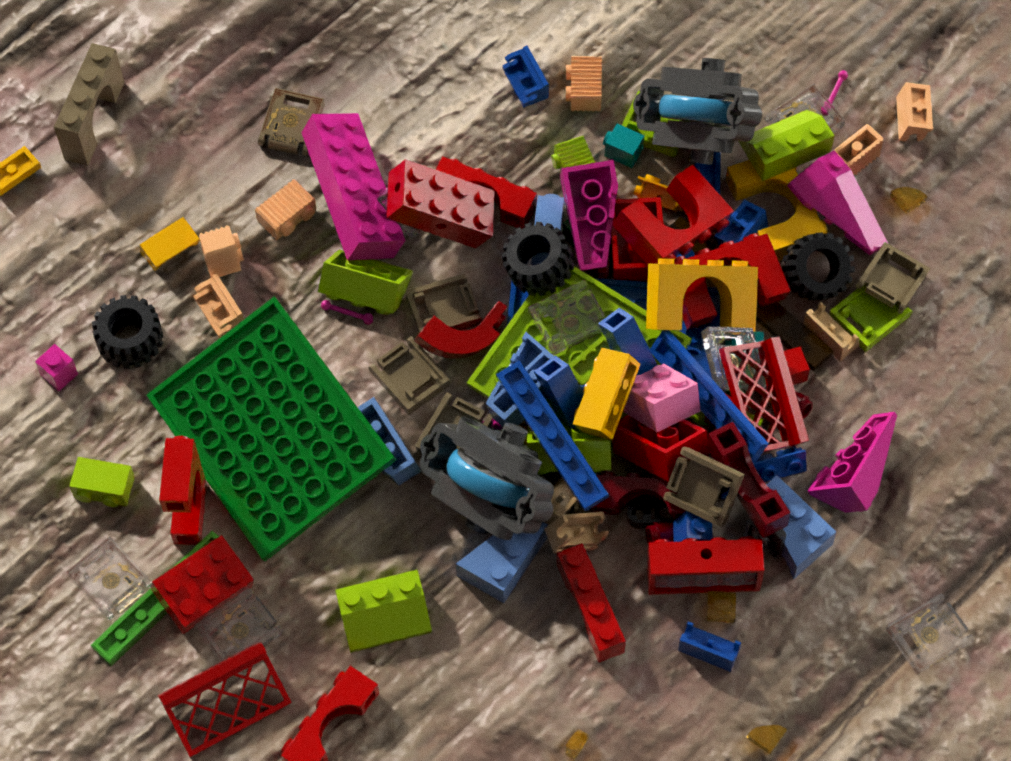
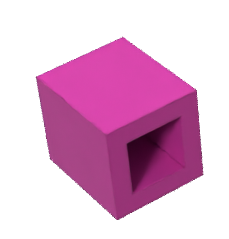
M56 344L52 345L35 361L40 376L58 392L78 375L73 359Z

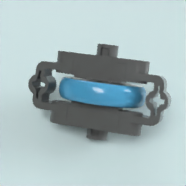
M702 58L701 70L662 67L660 80L645 79L641 84L640 93L634 99L633 108L637 114V127L640 130L654 132L653 145L691 149L689 162L712 165L714 152L732 154L735 141L748 142L753 138L755 127L759 125L762 119V110L758 105V92L752 88L741 87L742 74L724 72L726 60ZM664 91L671 92V94L677 95H664ZM661 117L674 119L668 120V122H660Z
M460 417L458 424L437 423L431 435H426L422 439L420 450L423 456L420 461V469L423 474L435 481L431 491L432 495L467 518L465 525L468 528L479 533L486 534L489 532L504 540H511L514 533L534 534L538 532L542 522L548 521L553 514L551 502L554 493L553 485L538 475L542 462L538 459V453L523 444L528 433L524 428L516 424L505 423L502 431L491 430L474 419ZM446 460H448L447 469L444 468Z

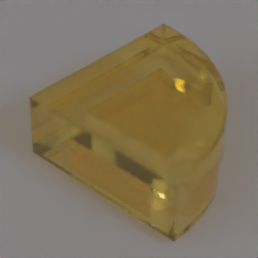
M911 187L897 188L890 193V197L906 214L924 203L928 197L922 191Z
M780 725L756 727L748 733L747 739L771 754L787 732V729Z
M580 729L577 730L566 744L565 754L572 759L577 758L589 739V735Z

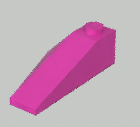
M835 150L818 158L787 185L810 211L814 208L825 216L824 221L829 225L834 223L844 231V236L868 255L879 251L884 242L888 243L852 170Z
M614 160L562 168L560 172L561 186L579 269L581 271L606 268L618 191Z
M895 412L873 414L853 435L854 442L845 450L840 449L835 455L837 457L836 462L830 468L824 466L818 473L808 493L845 513L867 511L879 490L897 414Z

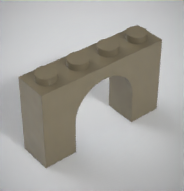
M91 43L62 107L54 129L64 160L87 166L90 163L97 147L92 125L97 99L116 103L125 83L117 52L114 48Z

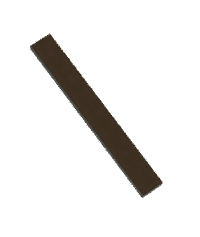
M680 216L669 227L682 230L690 228V224ZM707 240L703 244L699 242L694 244L695 247L692 251L696 253L705 248H709L710 251L717 248ZM757 300L756 321L774 337L780 336L781 343L789 350L801 347L811 370L815 371L832 355L833 350L780 303L775 302L760 307Z

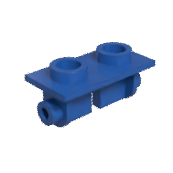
M796 446L776 451L777 457L774 458L771 453L761 455L754 463V467L764 482L772 480L776 475L782 478L807 471L806 450H802L801 447L796 448Z

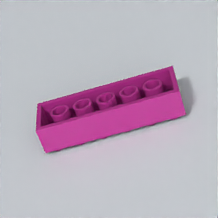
M312 114L301 133L347 261L394 258L406 240L399 222L387 219L388 196L386 194L388 192L359 114Z

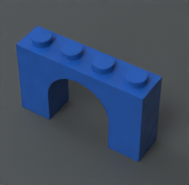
M618 308L598 323L609 344L610 350L630 354L641 364L637 375H641L657 366L632 315ZM553 356L533 372L558 419L571 429H574L576 427L573 425L574 413L581 403L585 385L578 384L567 363L557 356Z

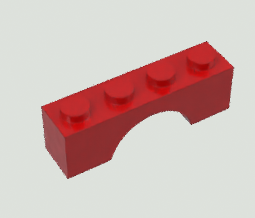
M443 156L435 169L494 190V202L500 209L501 222L513 227L525 228V224L529 223L536 209L537 193L529 187H520L510 183L503 177L492 176L480 168H472L464 165L457 159H448Z
M583 543L557 552V568L566 588L570 590L579 607L588 639L598 662L600 663L625 653L626 640Z
M351 665L346 672L341 671L333 682V689L329 694H323L316 704L317 709L311 717L306 716L299 726L300 731L294 739L290 738L284 744L281 750L282 761H328L327 753L321 743L325 728L332 720L345 714L363 716L380 694L378 684Z

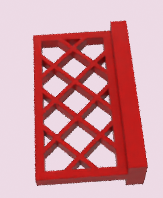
M780 336L765 341L719 349L733 403L764 439L771 443L763 452L792 448V446L808 442L809 438ZM753 349L757 350L759 364L750 357ZM729 353H734L742 359L739 367L732 363ZM746 364L756 370L753 378H750L743 372ZM761 375L765 378L767 390L757 383ZM739 379L749 385L746 394L739 389ZM754 390L763 396L760 405L751 399ZM768 401L772 403L774 416L765 410ZM747 405L756 411L753 420L746 414L745 409ZM761 416L771 423L767 431L758 425ZM776 427L780 431L782 442L772 436Z
M262 642L244 649L157 695L189 757L292 703ZM262 660L268 669L265 682L249 677L252 666ZM247 669V672H246V675H245V676H244V675L237 674V673H239V672H241V671ZM236 676L244 679L239 695L223 691L228 678ZM270 676L272 677L275 685L268 683ZM248 680L263 685L259 701L243 697ZM222 682L220 689L213 688V686ZM267 686L278 689L283 701L273 706L262 703ZM207 689L219 692L214 709L198 704L201 693ZM222 694L238 698L233 715L217 710ZM196 696L194 703L187 701L188 699ZM242 700L257 704L253 717L244 719L237 716ZM181 703L193 706L188 723L177 720L172 708ZM261 706L268 707V709L259 713ZM197 707L213 712L208 728L192 724ZM216 713L232 718L229 729L223 733L211 730ZM235 719L243 721L242 723L234 726ZM179 724L187 726L185 734ZM190 727L206 731L203 743L193 749L187 740ZM210 733L217 735L214 738L208 740Z

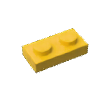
M25 146L0 162V196L42 168L40 162Z

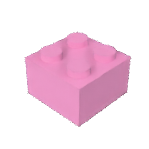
M665 364L657 365L641 375H636L624 407V413L655 432H659L700 412L698 383Z

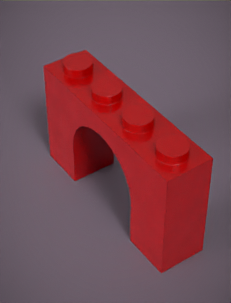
M694 165L677 174L666 189L687 214L690 228L679 230L662 224L640 199L621 210L612 224L647 265L658 264V258L676 260V256L679 254L685 256L695 247L694 244L697 242L703 244L712 236V232L716 230L719 233L730 223L728 219L734 210Z
M758 233L750 234L743 238V241L737 243L728 241L721 244L718 249L710 251L709 248H705L696 252L695 256L689 258L679 256L674 261V264L683 265V259L699 260V265H707L708 260H724V266H732V261H748V267H758L757 300L760 307L784 300L791 291L767 233L758 236ZM705 277L692 282L684 294L682 318L687 330L712 323L717 315L706 286Z
M186 436L166 438L159 502L163 512H172L170 534L173 543L177 545H197L202 540L207 483L194 439Z

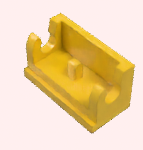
M182 217L140 244V254L151 268L156 271L161 267L160 265L192 245H197L200 239L186 219Z

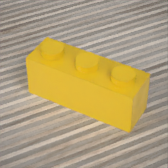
M601 348L599 355L594 360L590 379L585 384L581 403L575 410L573 425L583 433L612 440L641 364L630 354Z

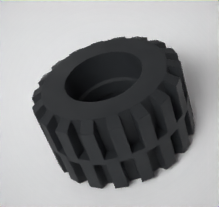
M536 222L533 226L531 223L525 224V228L521 229L519 227L515 230V235H509L507 238L509 243H504V253H502L503 265L513 284L521 292L525 293L527 291L531 296H535L536 293L544 296L547 291H550L552 294L556 292V287L560 286L562 288L565 285V279H570L572 275L570 270H574L573 253L564 235H562L557 227L554 229L553 225L549 223L544 226L542 222ZM549 253V256L542 263L527 265L528 261L536 254Z
M815 233L795 240L794 245L788 247L786 251L789 253L782 260L786 262V266L782 267L783 273L786 272V281L791 284L790 290L793 293L798 292L799 297L814 301L836 297L839 292H844L847 289L845 285L851 283L853 279L849 275L855 272V266L850 265V261H854L853 255H848L847 252L851 249L848 245H842L843 240L841 238H833L834 235L830 233ZM814 251L825 255L830 266L827 278L820 283L813 280L807 271V260Z
M121 295L119 300H115L114 297L109 300L110 304L106 305L104 303L100 306L101 312L97 311L94 315L96 321H92V332L98 350L103 355L105 361L108 363L112 361L113 366L118 368L122 364L124 369H130V365H135V368L141 367V362L149 363L151 355L156 357L159 353L158 348H161L163 344V331L158 314L152 304L148 305V301L143 298L139 301L138 297L131 295V298ZM136 325L141 327V330L131 338L120 339L115 337L116 332L124 326Z

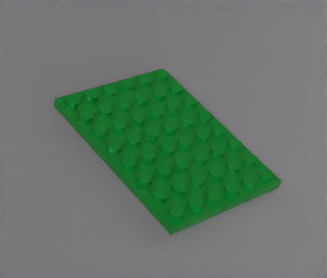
M275 296L146 395L175 436H186L194 439L206 481L265 562L397 460Z

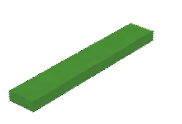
M211 531L177 564L219 536ZM151 588L91 644V648L110 666L115 664L167 614L164 607L151 591Z

